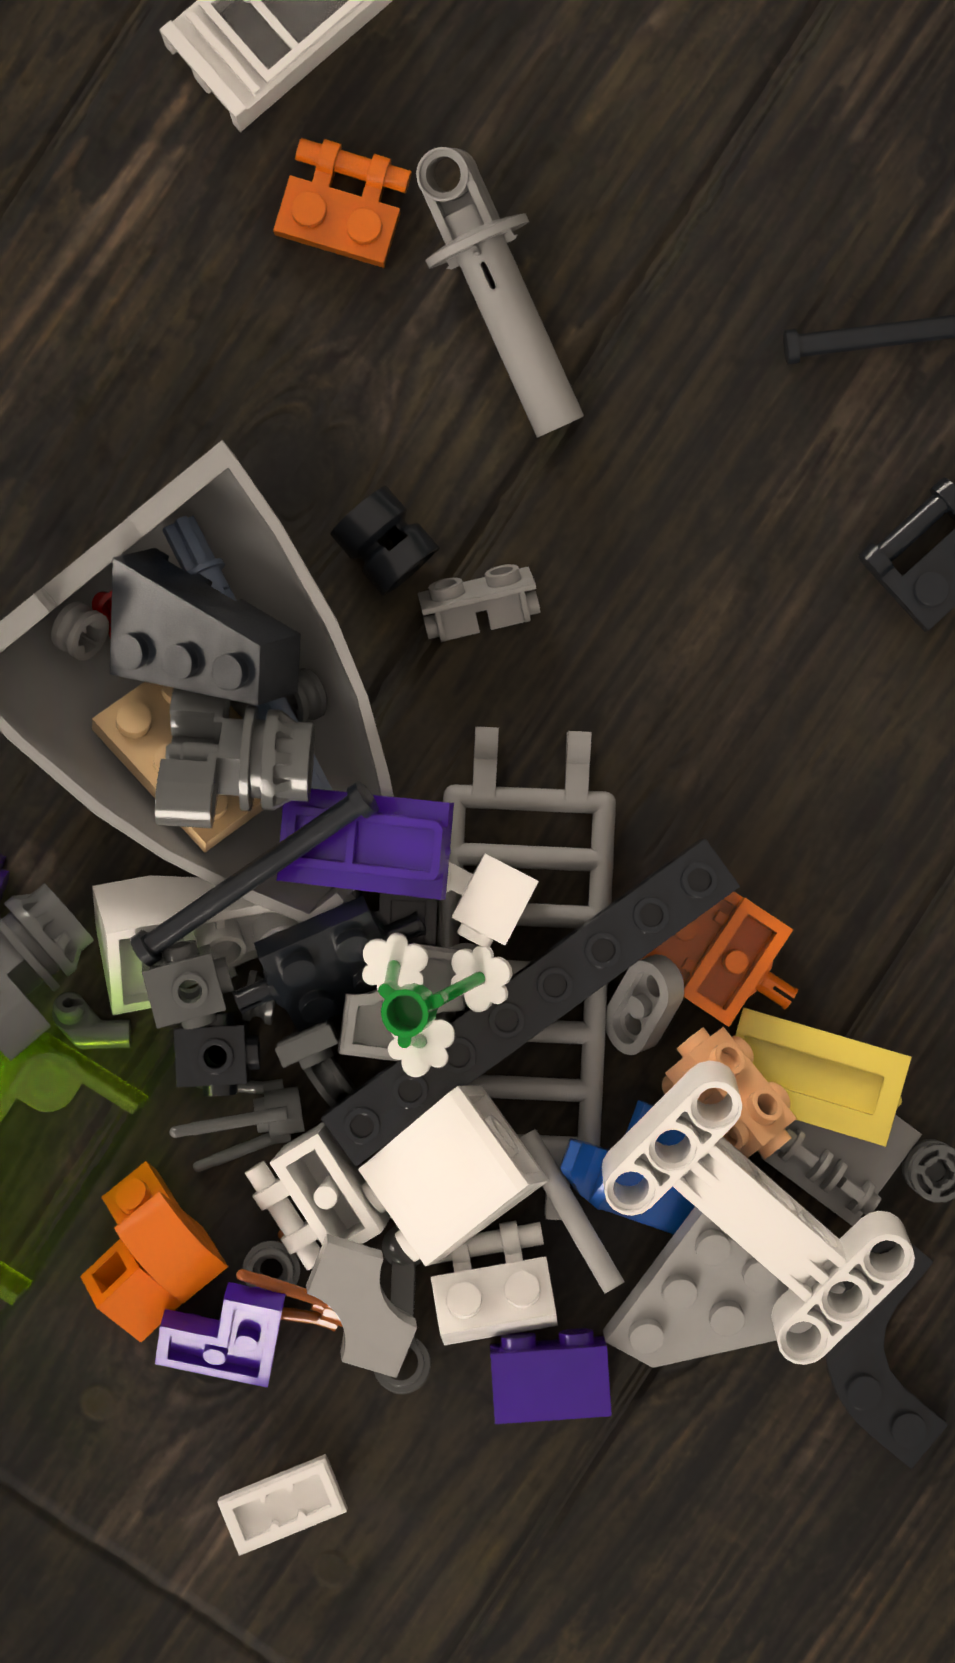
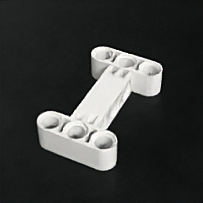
M710 1060L700 1062L692 1067L608 1151L602 1163V1177L606 1200L615 1211L633 1216L642 1214L650 1209L673 1186L789 1287L774 1304L771 1314L779 1351L787 1360L795 1364L806 1365L815 1363L824 1357L910 1273L914 1265L915 1256L906 1229L897 1216L890 1212L876 1211L862 1217L840 1239L836 1237L723 1137L741 1116L742 1101L736 1078L731 1069L721 1062ZM710 1088H721L727 1092L725 1098L716 1104H704L698 1100L701 1093ZM668 1130H678L686 1134L682 1141L671 1146L663 1145L656 1141L660 1134ZM630 1171L638 1172L644 1176L641 1182L633 1186H622L615 1181L618 1176ZM889 1240L896 1242L894 1248L887 1253L877 1254L871 1252L874 1245L881 1241ZM849 1281L855 1283L852 1289L845 1293L837 1294L829 1291L838 1282ZM804 1321L813 1324L806 1332L792 1333L788 1331L792 1325Z

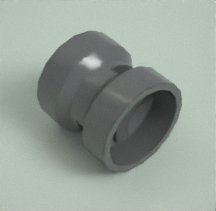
M923 1139L916 1142L902 1161V1174L906 1184L920 1196L932 1202H948L955 1199V1148L936 1139Z

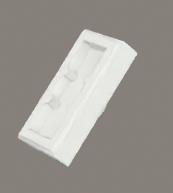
M326 1454L221 1496L218 1499V1505L239 1556L347 1512L348 1508Z

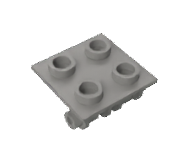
M895 1115L888 1143L885 1147L795 1120L785 1128L792 1138L766 1158L765 1161L850 1225L854 1226L863 1214L867 1215L876 1209L881 1201L878 1193L922 1134Z

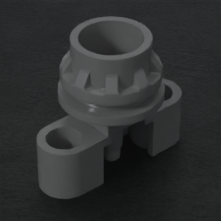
M173 688L170 704L172 741L166 746V759H161L155 794L156 825L212 829L218 795L239 796L241 811H251L254 798L261 799L262 810L273 811L289 801L309 802L314 765V723L296 722L279 709H269L266 720L259 719L258 706L247 705L244 719L230 718L231 700Z
M45 883L32 894L12 896L4 904L11 912L4 918H0V1051L10 1061L51 1027L50 1023L26 996L43 982L55 992L60 985L53 976L60 970L67 976H70L77 970L81 952L94 941L82 924Z

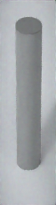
M534 1129L520 1137L519 1139L549 1179L542 1187L604 1294L624 1283L625 1281L537 1130Z

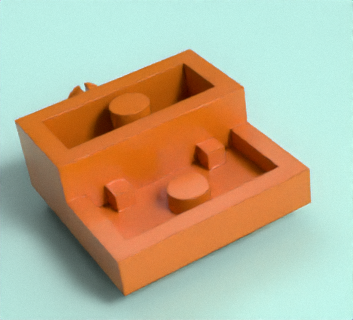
M736 892L729 894L642 958L659 954L673 961L683 977L684 998L728 1027L747 999L756 991H759L780 1005L784 1010L792 1001L776 992L773 987L775 986L792 998H795L798 992V988H794L770 972L774 958L793 929Z

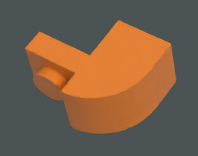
M147 1161L142 1163L101 1197L118 1224L114 1227L115 1231L131 1254L160 1286L183 1304L228 1268V1265L204 1227L181 1209L157 1169Z

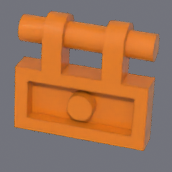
M301 138L295 160L316 166L312 182L295 176H289L273 229L274 234L384 268L401 212L400 208L381 203L380 201L385 187L406 193L412 171L391 165V159L374 154L373 158L370 159L342 150V144L324 139L323 143L320 144ZM335 173L366 181L362 197L331 188Z

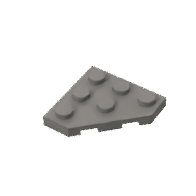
M695 1206L603 1329L605 1341L652 1368L776 1341L777 1338L771 1318L772 1309L777 1300L789 1287ZM842 1281L833 1285L829 1291L841 1294L846 1288ZM804 1321L792 1325L788 1331L792 1333L806 1332L813 1324Z

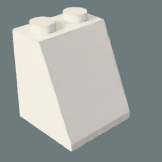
M482 1085L457 1086L358 1169L366 1180L361 1185L366 1198L378 1212L384 1213L387 1210L400 1229L395 1233V1237L403 1251L414 1262L421 1259L425 1266L440 1262L549 1181Z

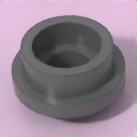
M267 1240L260 1242L246 1255L242 1269L263 1274L261 1270L262 1263L267 1259H276L283 1267V1273L276 1279L294 1285L297 1284L301 1271L299 1258L296 1253L289 1254L281 1241ZM245 1282L247 1286L257 1287L256 1285Z

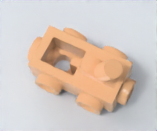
M703 1027L676 1048L683 1058L665 1072L666 1076L662 1081L664 1094L698 1063L709 1060L721 1062L734 1073L742 1101L741 1116L723 1137L747 1158L758 1151L764 1160L792 1138L785 1130L787 1126L797 1119L789 1109V1095L781 1085L775 1082H767L753 1064V1051L744 1039L738 1036H731L724 1027L710 1036ZM710 1088L702 1092L698 1100L704 1104H716L725 1098L727 1092L721 1088Z

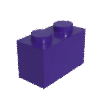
M576 1328L560 1331L559 1339L536 1341L535 1333L518 1332L502 1335L501 1343L490 1344L495 1424L612 1416L608 1353L604 1336L594 1337L592 1329Z

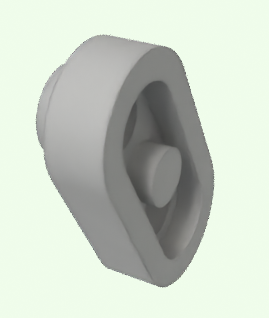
M655 954L641 959L629 967L607 1006L606 1033L612 1044L624 1054L635 1055L654 1047L661 1039L682 1003L684 997L683 977L680 970L669 958Z

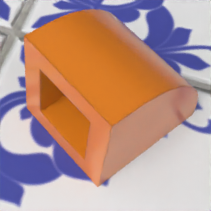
M121 1239L111 1246L80 1276L96 1308L139 1342L144 1341L161 1324L165 1309L175 1311L182 1304L181 1301L166 1291L148 1274Z

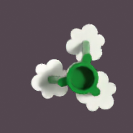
M393 933L388 937L387 941L383 939L370 940L363 949V958L368 964L363 969V980L369 985H377L380 996L385 999L381 1008L382 1022L395 1038L389 1043L388 1053L393 1059L402 1060L403 1070L412 1077H421L429 1071L431 1066L441 1068L448 1062L449 1055L446 1048L450 1047L454 1042L455 1030L449 1022L436 1020L439 1007L460 995H464L465 1002L471 1010L483 1012L489 1009L492 1003L501 1004L508 998V990L505 984L512 978V967L506 959L494 957L493 950L489 946H484V948L477 946L473 951L464 948L454 953L451 965L456 975L451 979L450 986L435 993H432L422 985L424 976L421 971L427 966L429 957L426 949L420 944H408L405 935Z

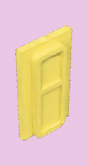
M743 1007L735 1036L744 1039L750 1045L754 1055L753 1064L767 1082H775L786 1090L790 1098L789 1109L797 1118L796 1120L881 1146H887L897 1108L902 1103L901 1094L912 1059L911 1056Z

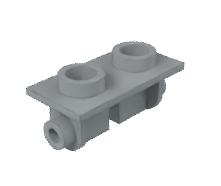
M514 564L501 565L486 571L485 577L465 582L460 578H446L430 584L429 590L418 593L423 616L434 613V615L423 617L428 639L440 637L441 642L480 633L476 612L487 610L491 630L531 621L530 615L541 613L536 591L525 593V591L537 589L529 566L519 569Z

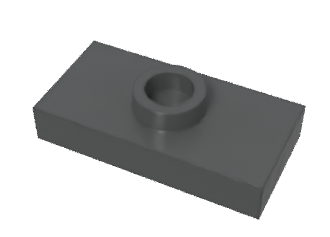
M330 1018L305 1030L296 1031L283 1037L275 1048L282 1067H287L299 1061L303 1070L334 1056L331 1046L338 1044L341 1032L335 1018Z

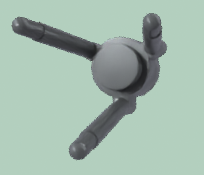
M283 1079L269 1081L250 1080L247 1084H238V1092L264 1094V1097L253 1099L254 1112L173 1126L169 1133L171 1137L178 1138L257 1125L258 1133L269 1132L196 1161L193 1164L195 1172H202L214 1166H219L270 1145L292 1141L291 1134L305 1132L298 1086L284 1088Z

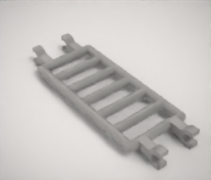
M475 727L473 785H450L446 788L443 795V802L454 803L449 862L462 869L463 866H478L485 853L512 868L590 871L588 906L527 903L516 926L578 928L612 903L616 799L610 792L588 791L592 732H567L565 788L543 789L496 786L499 728ZM466 808L593 814L591 848L464 843ZM452 890L446 893V900H438L436 946L450 948L460 943V935L457 934V930L461 922L453 919L452 914L462 895ZM507 960L512 967V975L531 962ZM608 983L584 1000L583 1021L556 1020L528 1041L582 1044L580 1079L481 1075L467 1085H482L490 1098L579 1102L578 1137L540 1135L558 1168L570 1138L600 1146ZM456 1011L438 1013L436 1020L449 1022L456 1017ZM517 1134V1136H518L519 1138L522 1137L523 1135H525V1134ZM564 1176L566 1182L568 1183V1185H569V1187H570L569 1181H568V1180L566 1179V1177ZM545 1192V1219L561 1220Z

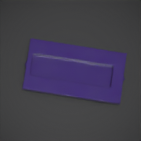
M311 788L309 802L289 801L284 804L282 808L280 842L345 798L347 792ZM373 795L379 808L378 812L369 818H364L361 815L278 872L276 881L446 900L454 803Z

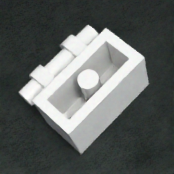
M485 853L473 874L449 862L446 893L452 890L462 895L452 914L453 919L461 922L457 934L483 948L484 946L490 947L493 940L506 945L539 881Z
M323 1122L285 1144L271 1160L270 1165L279 1178L274 1177L265 1161L259 1162L245 1172V1175L256 1190L252 1195L261 1210L268 1209L284 1234L280 1239L289 1254H297L306 1270L313 1268L321 1249L316 1240L319 1239L320 1243L323 1244L326 1234L363 1244L380 1234L391 1218L387 1210L384 1213L378 1212L366 1198L361 1187L366 1180L358 1170L362 1163L355 1167ZM289 1195L292 1197L293 1201L295 1202V1204L301 1211L302 1215L306 1219L305 1222H303L298 1212L288 1198Z
M516 1220L499 1223L500 1229L477 1233L438 1262L453 1261L454 1273L431 1277L439 1331L444 1345L558 1326L547 1258L540 1257L523 1260L522 1248L544 1245L540 1222L517 1226ZM504 1252L506 1264L472 1269L471 1257Z

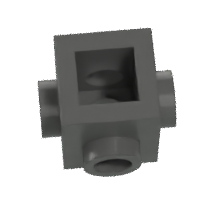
M196 940L178 942L162 952V959L153 966L149 967L142 962L141 972L157 1029L177 1023H182L183 1029L202 1027L217 1020V1012L226 1010L223 994L234 991L226 958L214 959L210 944L198 947ZM186 980H194L199 983L192 989H185L180 986Z

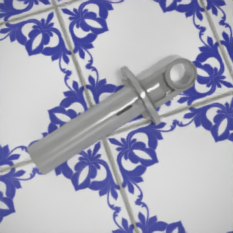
M439 147L428 151L418 163L416 178L446 244L425 260L429 269L445 263L449 265L446 269L452 270L460 266L537 438L583 417L584 414L507 244L518 236V234L514 235L513 231L529 223L526 213L500 219L477 164L466 151L448 147ZM447 157L453 159L458 164L461 172L458 185L449 192L442 190L435 180L437 165Z

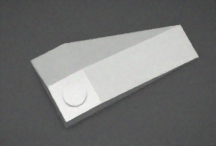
M149 875L92 886L96 931L113 1015L151 1008L141 972L142 961L133 951L130 938L141 930L150 932L214 888L215 885L199 877ZM240 898L176 943L196 940L198 947L210 944L214 959L226 958L232 978L237 975L236 966L258 957L254 946L255 942L301 922ZM186 980L180 986L188 988L198 982Z

